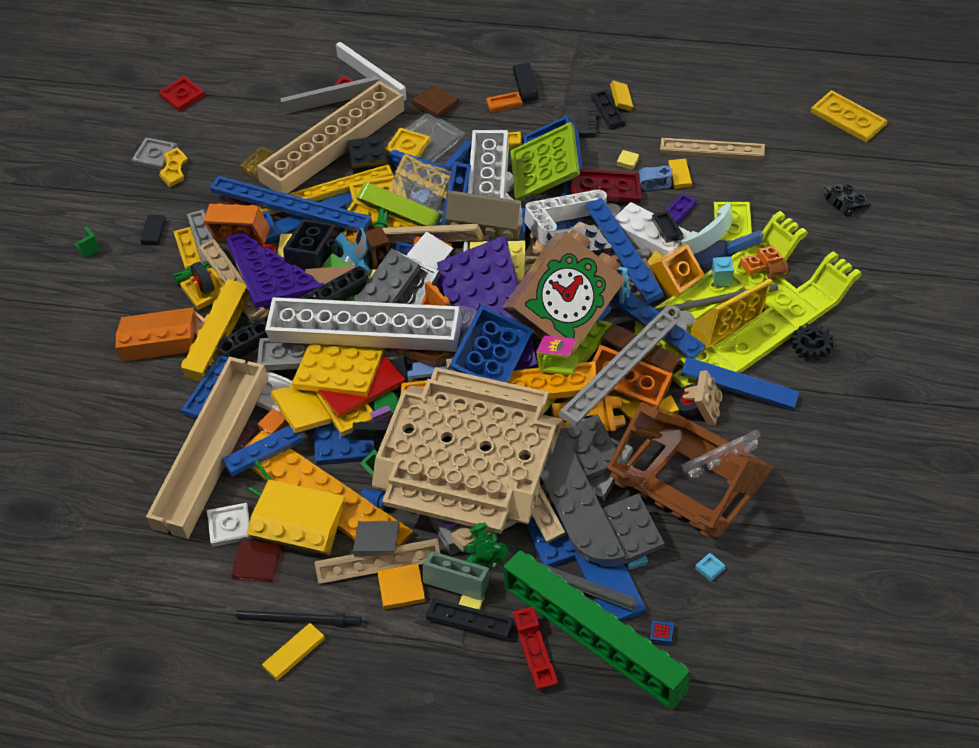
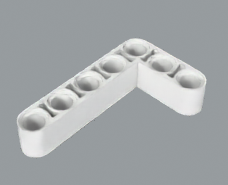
M593 190L529 202L526 204L524 222L541 244L547 245L549 243L547 239L548 232L557 230L555 222L590 216L586 209V204L601 197L606 203L607 194L602 190Z

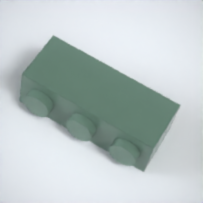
M431 551L423 563V583L481 600L489 588L490 568Z

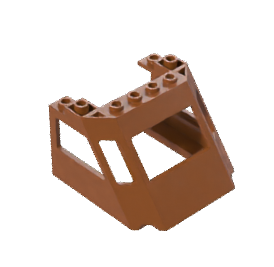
M643 402L640 403L607 466L612 471L610 477L615 479V484L622 488L626 486L634 487L639 490L640 496L646 499L651 497L656 500L655 504L664 509L668 507L673 510V515L681 519L683 517L689 519V524L702 529L700 533L709 538L722 535L774 469L773 466L765 463L764 460L695 422L687 420L672 411ZM632 434L647 438L626 464L617 462ZM654 441L665 445L664 450L646 471L634 467L636 461ZM676 452H680L728 479L727 484L730 486L722 501L714 510L656 478L657 474ZM739 493H745L746 496L726 520L722 516L724 511Z

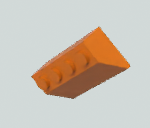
M600 345L592 361L596 363V374L619 352ZM640 361L612 390L658 407L664 400L671 385L672 373Z

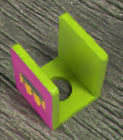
M544 335L536 351L540 372L573 375L580 360L579 356L571 355L577 343L576 339Z

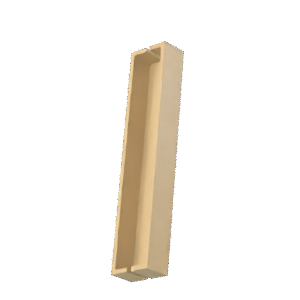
M233 357L228 358L146 515L153 530L167 534L170 531L172 535L186 539L189 538L225 467L222 458L232 453L269 379L264 365L250 361L246 365L245 360Z

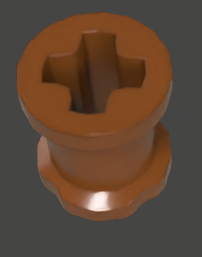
M781 260V263H767L765 265L768 279L781 275L784 277L788 276V265L785 260Z

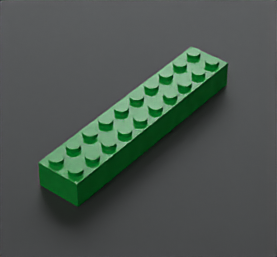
M519 550L503 566L504 583L507 591L529 607L533 606L537 613L671 711L688 693L690 671L683 663L676 662L665 650L655 647L648 638L641 637L630 625L620 622L613 613L606 612L599 603L585 597L581 590L574 589L564 578L557 577L547 566H542L536 562L532 555L525 554Z

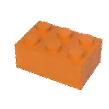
M209 204L203 220L216 242L227 243L226 237L244 233L250 239L256 240L258 245H264L270 229L259 206Z

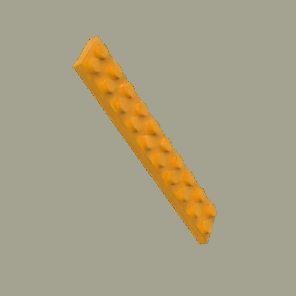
M595 361L578 363L573 375L540 372L539 368L514 370L507 383L549 392V399L574 397L597 375ZM427 380L402 383L401 394L403 390L410 386L425 388Z
M262 430L245 447L269 436L270 434ZM291 448L260 463L273 481L345 496L337 529L354 541L358 521H398L380 508H376L361 495ZM256 465L250 468L266 479ZM399 522L397 546L404 545L413 536V530Z

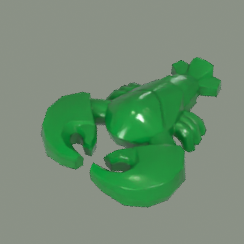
M480 522L470 529V533L474 534V539L472 543L466 545V552L471 553L466 561L486 567V564L483 561H490V566L495 567L507 558L509 551L506 544L496 542L497 535L495 532L487 535L485 529L488 527L487 524Z

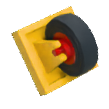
M196 262L190 266L193 276L180 283L196 309L200 310L217 300L220 289L225 284L213 268L206 269L201 262Z

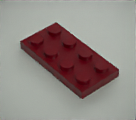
M579 169L580 175L569 180L570 195L602 190L607 194L606 201L641 203L642 200L639 173Z

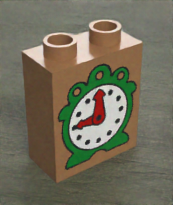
M572 229L570 233L566 231L554 234L502 307L503 310L521 324L533 329V333L540 339H543L544 335L576 339L577 343L572 354H574L626 280L617 272L620 264L605 253H601L599 257L587 248L591 243L590 240L575 229Z

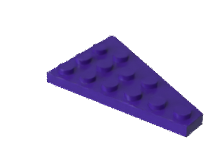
M244 233L226 237L228 247L255 308L271 305L273 297L300 298L324 285L323 282H317L312 275L305 273L304 270L296 265L288 264L285 258L278 256L266 247L264 249L258 245L256 240L250 239Z

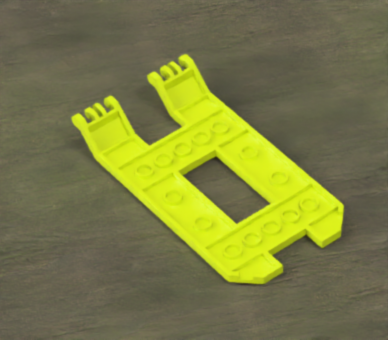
M779 211L773 215L762 231V243L740 250L731 256L734 268L733 284L731 286H714L712 270H710L699 281L680 294L673 295L654 309L751 289L768 280L766 270L748 275L739 264L741 258L756 255L758 249L774 246L783 257L782 260L786 261L799 241L805 238L808 232L801 228L792 235L791 233L798 229V224L788 218L779 225L778 223L785 219V214ZM833 251L825 257L811 279L797 289L781 276L773 277L771 284L777 283L778 291L768 293L763 307L766 310L718 344L706 350L704 349L697 356L696 360L742 373L794 335V330H799V326L805 328L807 323L811 324L838 305L852 284L861 277L862 273L855 269L847 277L845 274L851 271L852 265L844 259L839 260L834 266L831 265L838 259V254ZM724 302L683 311L690 312L697 320ZM672 312V313H669V315H670V316H674L675 313ZM635 321V334L638 335L645 327ZM687 326V332L690 334L692 326ZM661 340L657 345L681 357L679 364L684 367L686 356ZM683 368L673 374L672 380L681 388L690 384H698L696 380L681 376Z

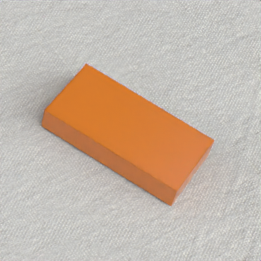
M519 92L486 98L490 113L523 107Z

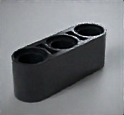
M530 63L513 65L514 78L522 102L539 99L538 88Z

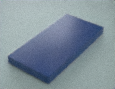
M578 554L575 555V560L584 579L637 599V606L634 610H630L593 596L602 609L608 613H613L620 622L646 613V607L625 564L603 567L599 563L587 562Z

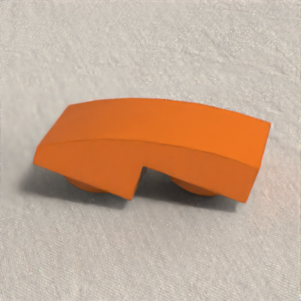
M774 246L758 249L756 255L741 258L739 264L748 275L764 271L767 263H779L783 257Z

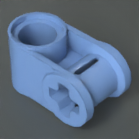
M669 166L642 168L639 171L641 189L645 191L669 189L673 184L671 179L672 168Z

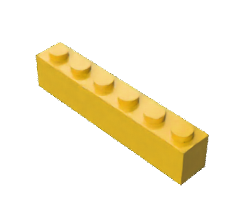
M227 279L225 285L221 287L217 300L213 302L210 314H207L202 329H199L194 344H191L189 348V354L182 361L181 369L185 378L201 382L219 354H221L218 349L219 342L231 335L250 298L244 283Z

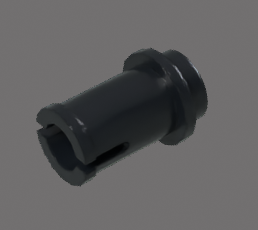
M333 239L326 242L329 252L328 258L332 253L341 258L342 253L339 251L338 241L334 239L333 244Z

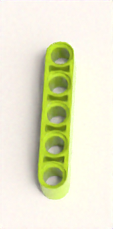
M368 182L363 183L356 197L358 201L376 209L384 208V212L387 209L391 215L419 226H438L442 218V214L436 210Z

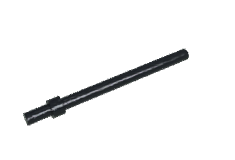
M236 610V618L330 623L335 624V626L362 624V617L346 616L344 613L323 615Z

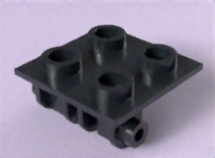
M848 183L824 187L827 190L824 193L825 199L834 207L836 206L845 216H851L854 213V207L871 205L864 195L855 191L854 187Z

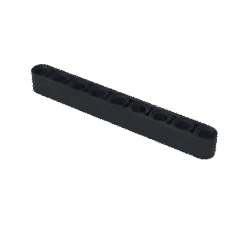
M358 266L298 299L345 301L360 293L370 278L367 270L362 266ZM269 314L222 339L218 344L220 353L226 357L239 359L259 348L260 338H269L265 331Z

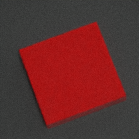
M185 76L158 92L159 97L178 112L205 96V92Z

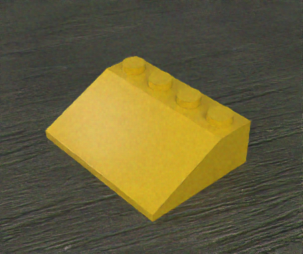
M768 279L714 307L693 322L690 334L705 344V350L721 342L762 313L772 280Z
M268 479L252 513L247 535L253 539L330 556L345 496Z

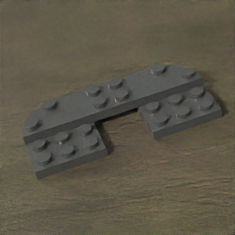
M597 414L580 421L575 427L572 425L563 429L561 427L553 454H548L540 480L557 511L566 535L576 553L587 562L592 561L599 563L603 567H613L626 564L664 548L665 545L639 493L601 508L588 479L610 471L607 466L616 448ZM619 457V459H618L617 462L622 463V460H621V458Z

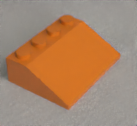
M195 308L121 317L116 332L115 347L121 362L189 353L191 344L195 342Z

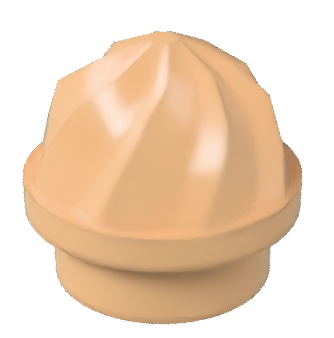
M536 240L532 245L533 254L539 257L546 245Z

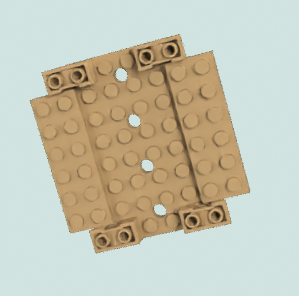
M435 367L431 379H428L425 388L410 386L402 391L375 458L372 487L386 491L382 500L384 506L471 527L480 522H485L488 526L485 530L501 534L507 516L508 520L529 524L540 492L539 480L548 454H553L564 421L560 418L543 415L549 399V392ZM409 427L414 429L412 433H404V430ZM446 436L452 437L450 442L442 441ZM489 445L491 449L489 451H482L481 447ZM523 454L531 456L528 460L520 459V456Z

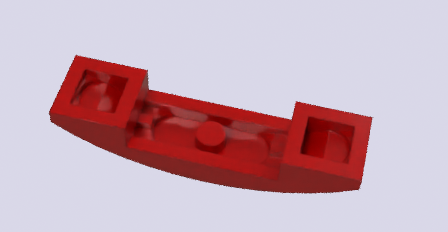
M534 607L513 611L520 643L536 689L540 690L558 685L552 663H550Z

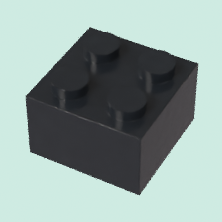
M382 135L348 140L353 175L387 165Z

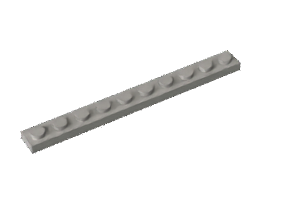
M661 311L560 410L558 416L575 427L676 326L678 321L664 311Z

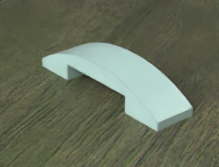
M726 203L716 212L717 218L699 233L692 231L682 239V245L688 244L692 253L695 254L717 242L731 226L733 220L731 203Z

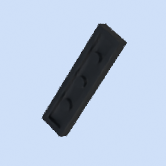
M436 598L432 599L426 614L427 620L507 641L514 624V618Z

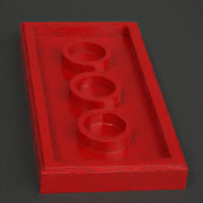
M384 356L381 358L367 397L325 390L318 391L319 395L337 417L341 418L406 382L405 378Z

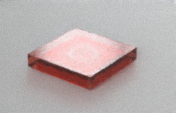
M240 540L231 573L232 579L273 583L281 544Z

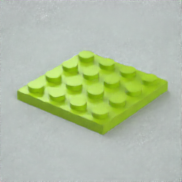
M571 122L511 150L515 200L522 202L526 196L531 197V194H540L580 175L575 131Z

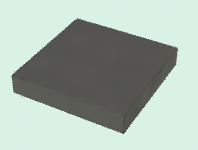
M358 521L353 548L354 556H395L400 527L399 521Z

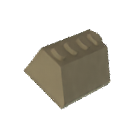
M449 190L446 225L478 224L483 234L488 237H502L505 235L507 240H518L523 224L521 201Z

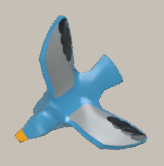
M358 229L355 244L349 242L343 232L339 234L336 240L344 253L341 259L352 266L364 267L368 275L371 276L372 270L369 268V257L366 254L369 248L364 229Z

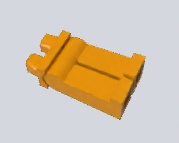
M605 396L586 415H592L593 417L598 414L606 431H615L616 428L626 425L624 415L614 416L613 414L614 408L622 407L621 397ZM568 402L551 404L552 417L562 419L558 415ZM564 422L562 424V429L570 426L571 424H569L568 422Z

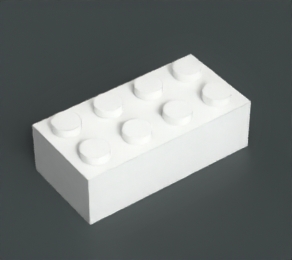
M632 202L615 217L635 249L649 248L650 256L655 250L664 256L674 248L682 246L681 240L666 243L651 220L653 213ZM679 227L683 233V239L691 233Z

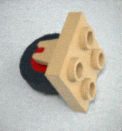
M708 370L700 371L698 384H690L681 388L676 393L674 401L680 414L694 416L701 413L708 426L716 425L717 417L720 414L719 404L722 401V392L718 390L715 380L710 376Z

